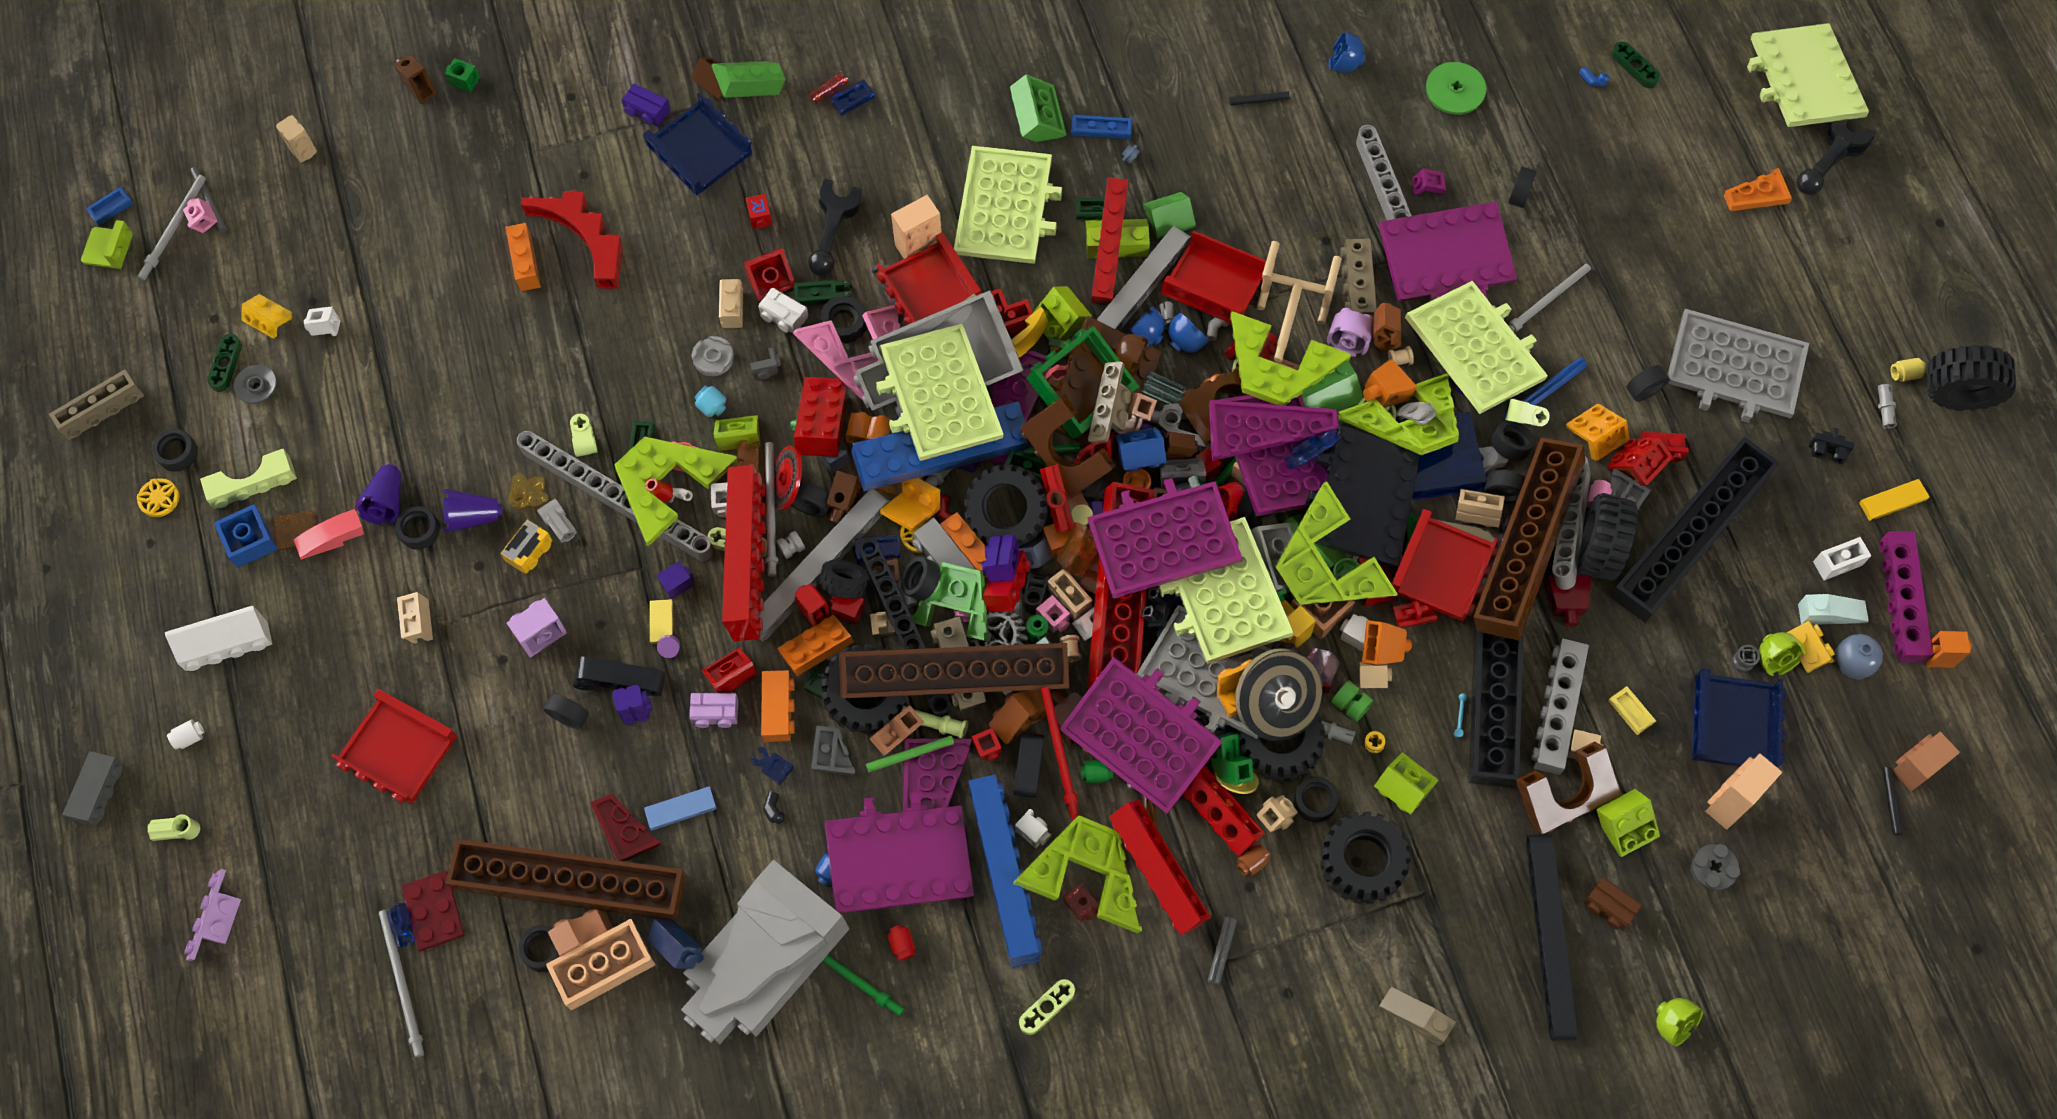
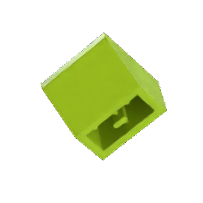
M1068 286L1053 287L1034 310L1035 312L1040 307L1044 310L1048 323L1043 333L1049 340L1050 338L1067 340L1081 330L1087 316L1092 317Z
M1636 789L1596 809L1602 829L1621 857L1660 837L1651 800Z

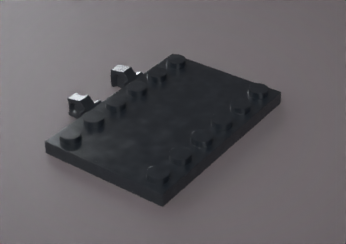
M1340 425L1336 432L1332 453L1324 454L1319 452L1315 457L1313 465L1318 464L1326 469V473H1328L1326 482H1328L1350 517V520L1314 543L1365 560L1375 557L1379 564L1397 569L1400 564L1420 454L1394 444L1391 441ZM1310 491L1305 503L1311 505L1317 494Z

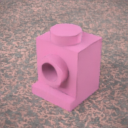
M202 199L189 200L187 202L188 206L183 210L188 219L189 228L201 233L206 232L218 222L210 204Z
M1053 595L1036 608V615H1041L1047 619L1048 628L1053 633L1057 630L1062 632L1069 626L1070 613ZM1055 616V617H1057L1058 619H1056L1055 621H1053V620L1051 619V617Z

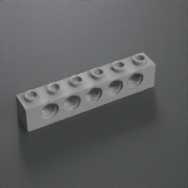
M1562 638L1559 645L1554 646L1552 658H1555L1554 665L1550 666L1548 678H1551L1550 686H1546L1544 698L1547 699L1546 706H1542L1540 712V719H1543L1542 727H1538L1535 737L1536 740H1539L1538 747H1534L1531 760L1535 761L1533 769L1561 775L1565 769L1589 648L1587 644ZM1562 662H1568L1572 668H1566ZM1558 682L1565 683L1568 689L1561 688ZM1558 702L1562 704L1564 709L1556 708L1554 703ZM1550 723L1557 724L1560 730H1554ZM1546 744H1552L1556 751H1550Z

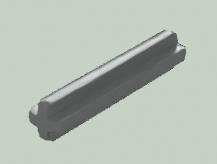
M1225 917L1209 973L1208 983L1213 985L1220 984L1237 923L1236 919L1231 917Z

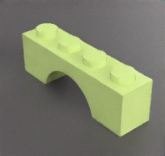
M283 448L264 455L259 469L248 478L231 479L220 471L200 480L206 500L216 509L226 507L228 504L238 500H245L251 495L267 492L273 487L286 485L292 480L297 479L291 458Z

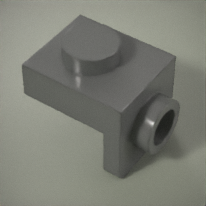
M773 347L768 348L771 359L750 363L754 380H764L779 374L777 367L781 366L779 354H774Z
M1098 479L1080 492L1085 500L1104 502V490L1108 485L1103 479Z

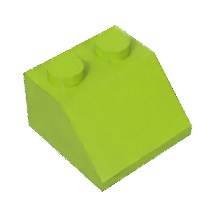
M1402 752L1386 768L1374 787L1378 789L1381 795L1394 801L1399 809L1411 814L1439 780Z

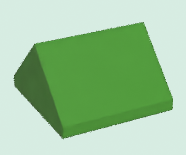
M1182 192L1143 204L1157 239L1163 238L1173 226L1182 231L1196 227L1190 198Z

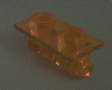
M741 440L740 444L737 445V458L744 460V462H737V466L754 465L757 473H759V441L748 444V441Z

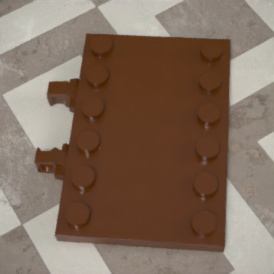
M1089 316L1085 318L1082 328L1085 330L1094 326L1111 349L1115 342L1119 343L1126 336V334ZM1063 340V341L1059 344L1058 349H1057V352L1060 351V350H1062V349L1060 348V345L1063 344L1066 340ZM1085 341L1066 354L1069 364L1064 378L1056 381L1050 376L1046 380L1059 398L1065 394L1078 411L1074 415L1078 423L1095 410L1104 366ZM1144 346V357L1133 378L1139 385V388L1133 393H1140L1147 396L1161 355V351L1151 346ZM1062 425L1056 428L1055 432L1072 439ZM1090 428L1072 440L1085 445L1088 442ZM1115 445V454H1114L1113 459L1116 460V461H1118L1117 451H1116V445Z

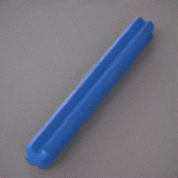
M1582 357L1578 358L1521 401L1537 405L1584 370L1587 362ZM1507 411L1504 413V419H1506Z

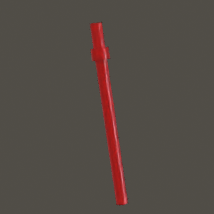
M1049 686L1042 687L1040 689L1065 791L1063 797L1065 804H1068L1071 821L1079 816L1077 792L1073 790Z

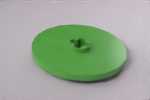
M1448 62L1439 65L1429 74L1426 82V94L1430 102L1439 110L1448 114L1462 115L1474 111L1481 105L1486 94V83L1479 71L1472 66L1461 62Z

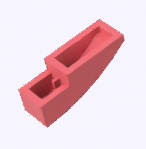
M353 509L312 527L295 538L294 543L300 558L304 559L344 546L343 541L364 535L357 512Z

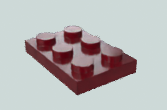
M446 870L401 885L415 941L420 952L465 936L454 892L445 884L448 875Z

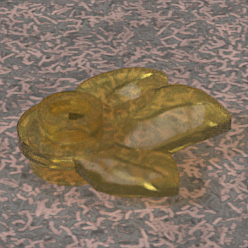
M521 472L516 474L510 482L511 492L508 496L510 505L520 509L525 506L538 507L544 504L549 498L546 493L542 492L545 484L544 477L537 476L526 480ZM518 497H523L522 500L516 501Z

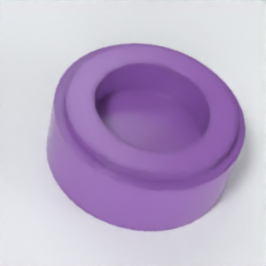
M673 635L662 636L657 644L658 653L665 658L676 656L680 648L679 640Z

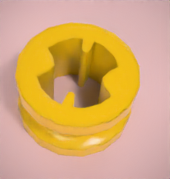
M1378 731L1368 733L1364 742L1366 749L1371 753L1381 752L1385 746L1384 735ZM1373 738H1378L1377 741L1381 745L1377 744V747H1373L1369 740L1372 741Z

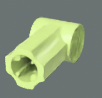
M186 815L151 820L150 824H148V834L152 841L177 838L191 840L197 837L200 832L199 823ZM188 823L187 829L183 831V827Z

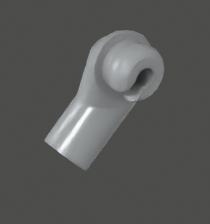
M1217 317L1213 318L1208 324L1207 338L1209 341H1216L1218 328L1221 326L1227 327L1230 323Z

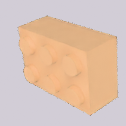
M928 195L891 214L895 246L904 259L937 243L935 235L942 232L940 212Z

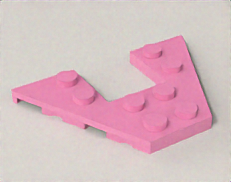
M895 305L867 311L862 315L872 339L900 328L898 311ZM832 320L796 329L793 334L862 400V396L865 393L862 387H857L853 376L856 375V370L879 361L878 358H873L871 352L848 358Z

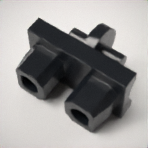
M1833 427L1831 432L1823 431L1822 434L1816 432L1813 439L1809 441L1808 447L1812 448V457L1821 459L1826 456V452L1833 454L1832 461L1834 463L1843 464L1854 449L1855 443L1844 440L1845 436L1838 435L1839 429Z
M1159 588L1149 589L1147 597L1151 600L1150 606H1146L1143 609L1141 615L1145 619L1144 627L1147 630L1151 628H1165L1166 622L1169 621L1173 614L1170 609L1175 593L1172 595L1165 594L1162 597Z

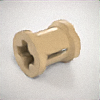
M1410 346L1405 347L1403 350H1388V361L1393 359L1397 365L1407 363L1412 365L1414 363L1413 352Z
M1066 635L1060 638V643H1067L1069 663L1082 659L1078 649L1080 639L1076 635Z

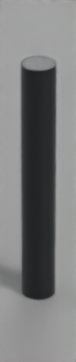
M1289 91L1230 97L1229 103L1231 106L1290 99Z
M1892 767L1883 768L1892 834L1902 835Z

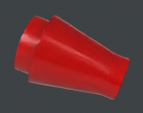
M654 478L646 482V489L663 503L672 499L673 488L669 483L658 481Z

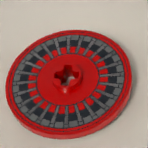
M793 446L785 447L774 465L775 508L778 510H786L791 506L801 482L802 458L800 451Z

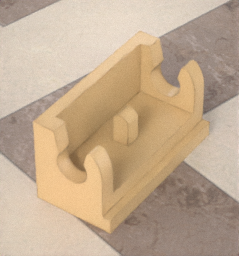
M418 592L398 597L401 638L407 639L412 643H418L417 638H423L426 641L433 640L429 600Z

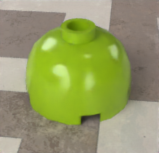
M1786 632L1767 635L1758 650L1760 653L1759 662L1770 676H1774L1773 673L1777 671L1779 675H1782L1792 670L1801 662L1799 659L1801 653L1803 655L1806 653L1804 645L1795 636Z
M1684 998L1672 999L1668 1003L1664 1001L1656 1011L1658 1013L1656 1027L1660 1035L1669 1044L1675 1047L1679 1046L1691 1035L1688 1032L1691 1027L1698 1026L1703 1016V1010L1694 1002Z

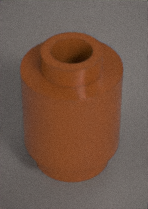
M1261 844L1252 846L1237 859L1238 865L1236 867L1243 876L1253 877L1268 864L1271 855Z

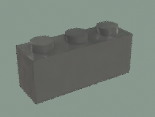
M89 751L62 815L71 821L97 827L99 821L104 817L105 806L113 795V787L116 780L122 774L123 763L115 757Z

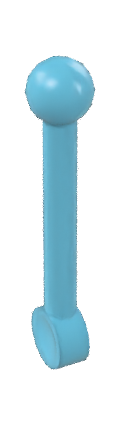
M1465 693L1459 695L1458 725L1454 732L1456 738H1461L1464 734L1462 721L1464 704L1467 700Z

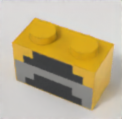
M526 520L501 552V555L505 562L527 574L529 570L535 568L539 557L549 550L552 539L548 532Z

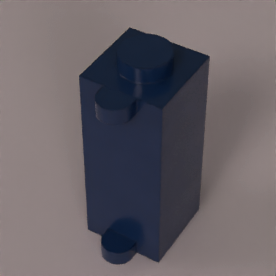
M654 919L646 940L674 968L694 969L696 963L703 961L702 948L674 920Z

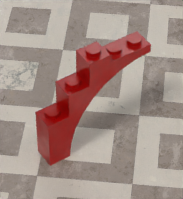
M577 190L563 191L562 198L529 197L521 199V207L526 216H536L556 221L572 230L582 239L593 257L594 280L598 288L618 289L623 251L620 235H604L605 222L602 214L596 212L586 213L587 200L584 192Z

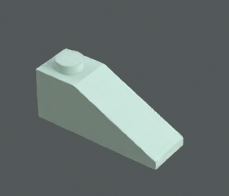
M1830 594L1806 595L1798 604L1801 625L1807 621L1813 624L1869 622L1866 603L1863 600Z

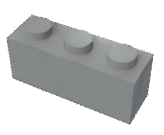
M935 518L913 533L912 543L919 552L923 551L927 559L934 561L939 566L942 562L975 569Z

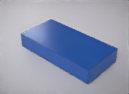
M119 187L86 208V210L98 226H100L134 203L122 187Z

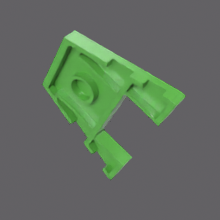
M942 562L939 566L940 579L938 586L928 599L918 603L919 607L916 613L911 616L914 623L930 627L935 605L971 613L966 636L988 641L987 611L983 598L985 591L983 571Z

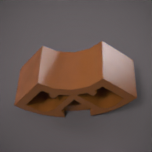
M1390 303L1380 304L1375 310L1373 317L1374 344L1385 353H1388V350H1394L1401 346V309L1392 306Z

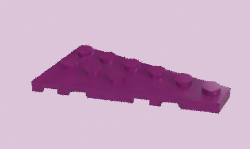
M905 739V751L939 739ZM953 739V745L904 761L903 812H905L906 808H910L911 799L909 794L918 792L921 805L926 804L927 809L949 807L972 745V739Z

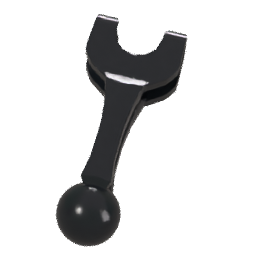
M1848 119L1833 121L1831 130L1827 135V140L1831 147L1813 165V169H1807L1800 173L1797 178V188L1805 195H1814L1820 192L1824 186V176L1846 156L1862 155L1872 143L1876 132L1870 128L1860 133L1851 132L1846 126Z
M829 179L823 180L818 203L822 211L827 215V223L823 238L818 246L819 250L814 251L808 260V266L815 275L825 276L833 270L835 261L831 251L834 237L842 221L857 214L862 196V188L853 187L850 195L839 197L832 190L833 181Z

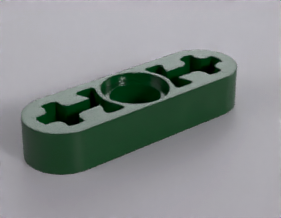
M1624 41L1616 43L1612 51L1613 59L1643 87H1655L1660 78L1658 70L1629 43ZM1631 62H1638L1641 67L1634 68Z
M226 334L221 338L207 378L208 384L216 392H222L229 387L242 349V342L235 334ZM223 359H230V363L227 366H220V362Z

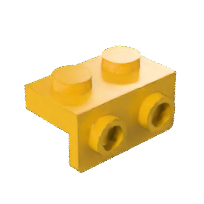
M260 294L242 304L241 320L271 338L277 337V327L292 319L291 311Z
M1807 621L1787 632L1795 636L1806 649L1805 655L1801 653L1799 659L1807 673L1828 662H1834L1832 656L1835 655V652L1829 643L1825 644L1821 636L1824 634L1818 624L1813 625L1812 622Z

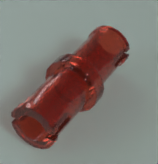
M840 72L829 81H823L821 86L809 92L808 95L812 102L816 104L826 96H832L834 91L847 84L848 80Z

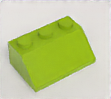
M1147 219L1123 220L1119 257H1148L1150 243ZM1102 220L1086 221L1087 258H1097Z

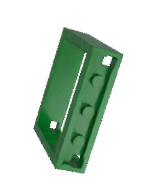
M1094 326L1088 330L1082 328L1074 334L1076 339L1071 341L1069 338L1060 345L1062 350L1058 353L1054 350L1045 357L1047 361L1044 364L1038 362L1030 368L1032 373L1026 378L1047 406L1058 400L1059 396L1043 377L1042 373L1081 342L1085 341L1103 366L1105 363L1120 362ZM1124 367L1121 383L1133 393L1139 388V385ZM1094 412L1080 423L1073 416L1063 423L1062 426L1071 438L1074 439L1091 427Z

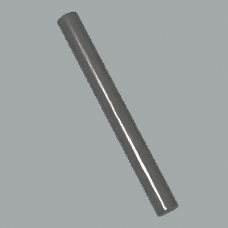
M198 167L190 169L194 180H196L198 175H201ZM204 182L200 189L204 201L210 204L218 222L215 224L219 232L225 233L227 231L225 223Z

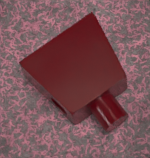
M1549 575L1544 585L1552 615L1564 616V625L1566 627L1577 626V616H1584L1588 610L1591 576H1577L1575 585L1570 589L1564 590L1557 587L1554 575Z

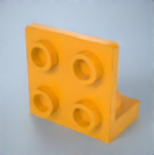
M1596 404L1566 424L1567 429L1588 441L1591 458L1595 461L1600 460L1630 440L1627 420L1600 404Z
M919 478L903 481L902 493L881 508L880 514L908 530L914 531L940 510V489Z
M1252 660L1244 662L1237 668L1225 669L1218 675L1217 696L1228 718L1238 714L1235 702L1237 684L1241 674Z

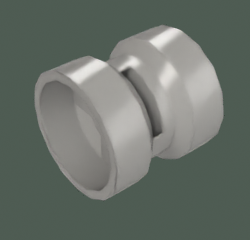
M796 531L791 532L787 538H781L776 541L780 552L786 560L792 557L793 553L805 550V546Z

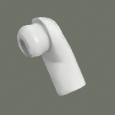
M673 488V497L668 502H673L674 497L690 501L693 494L691 491L683 488Z

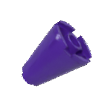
M392 464L380 467L356 501L354 508L355 511H359V516L362 519L376 525H381L382 522H389L388 525H392L396 522L399 516L400 470Z
M450 489L443 490V494H448V498H444V524H449V528H444V532H453L498 521V516H502V503H497V499Z

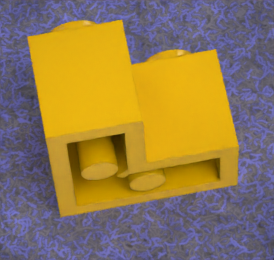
M1284 600L1281 604L1292 628L1293 636L1278 642L1283 648L1295 651L1311 637L1316 620L1301 605L1294 609Z

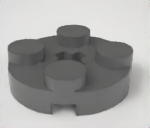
M1723 844L1703 846L1693 856L1691 873L1694 880L1703 888L1713 889L1712 891L1725 890L1736 881L1740 874L1737 858ZM1711 862H1714L1715 864H1718L1720 866V873H1717L1715 870H1710V867L1712 866Z

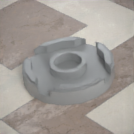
M717 336L707 337L708 339L697 342L693 348L692 360L698 372L705 376L714 377L722 375L730 369L734 361V353L727 340Z

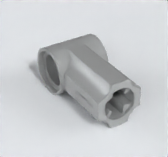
M553 499L537 510L544 523L550 526L561 543L568 542L574 538L577 532L565 516L564 510L556 499Z

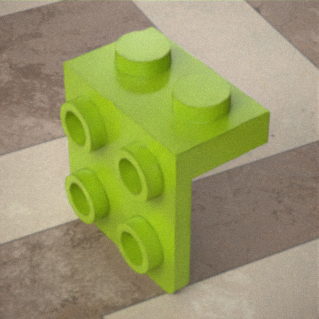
M116 220L113 229L92 228L81 261L86 265L121 269L133 236L132 231L124 221Z

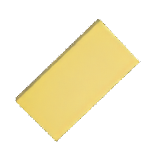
M672 599L650 601L651 645L658 644L659 639L664 635H673Z
M1628 686L1608 700L1636 735H1639L1656 722Z

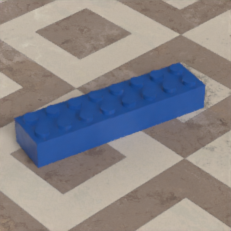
M1019 402L994 408L1004 434L1002 439L922 461L919 460L910 432L904 433V431L853 443L851 452L863 491L1007 455L1011 450L1019 452L1028 449L1031 442L1026 441L1021 434L1022 430L1020 427L1025 423Z
M996 775L969 780L970 796L1011 968L1039 962V955L1042 954V945L1039 935H1034V932H1037L1034 913H1029L1028 911L1031 909L1029 892L1013 884L1024 871L1023 868L1018 869V866H1020V855L1018 847H1013L1012 845L1015 844V835L1012 824H1007V822H1010L1007 802L1002 803V801H1005L1002 781L997 782Z

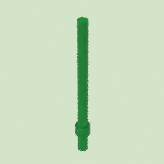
M827 955L822 960L824 964L876 1000L875 1003L882 1008L887 1007L899 1017L905 1009L890 999L891 996L885 991L880 992L830 955Z

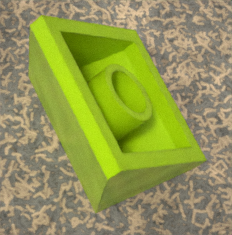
M758 415L716 420L714 439L718 451L761 446Z

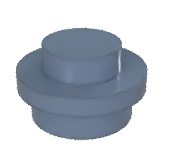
M1129 145L1122 153L1124 156L1122 160L1130 164L1140 153L1137 149L1138 146L1134 145L1132 147Z

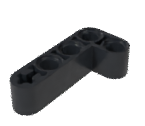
M580 657L576 664L573 687L585 691L592 690L594 686L615 690L624 688L626 690L629 686L638 685L641 691L646 690L648 696H661L665 672L658 669L593 657Z

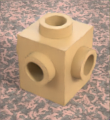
M1282 795L1278 798H1269L1263 804L1264 808L1257 816L1267 829L1273 832L1279 828L1283 830L1288 828L1294 822L1292 818L1298 812L1293 807L1292 802Z

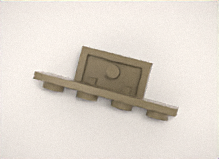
M1111 362L1104 365L1088 441L1091 443L1107 442L1111 428L1116 432L1124 431L1132 392L1121 383L1125 365L1123 362Z

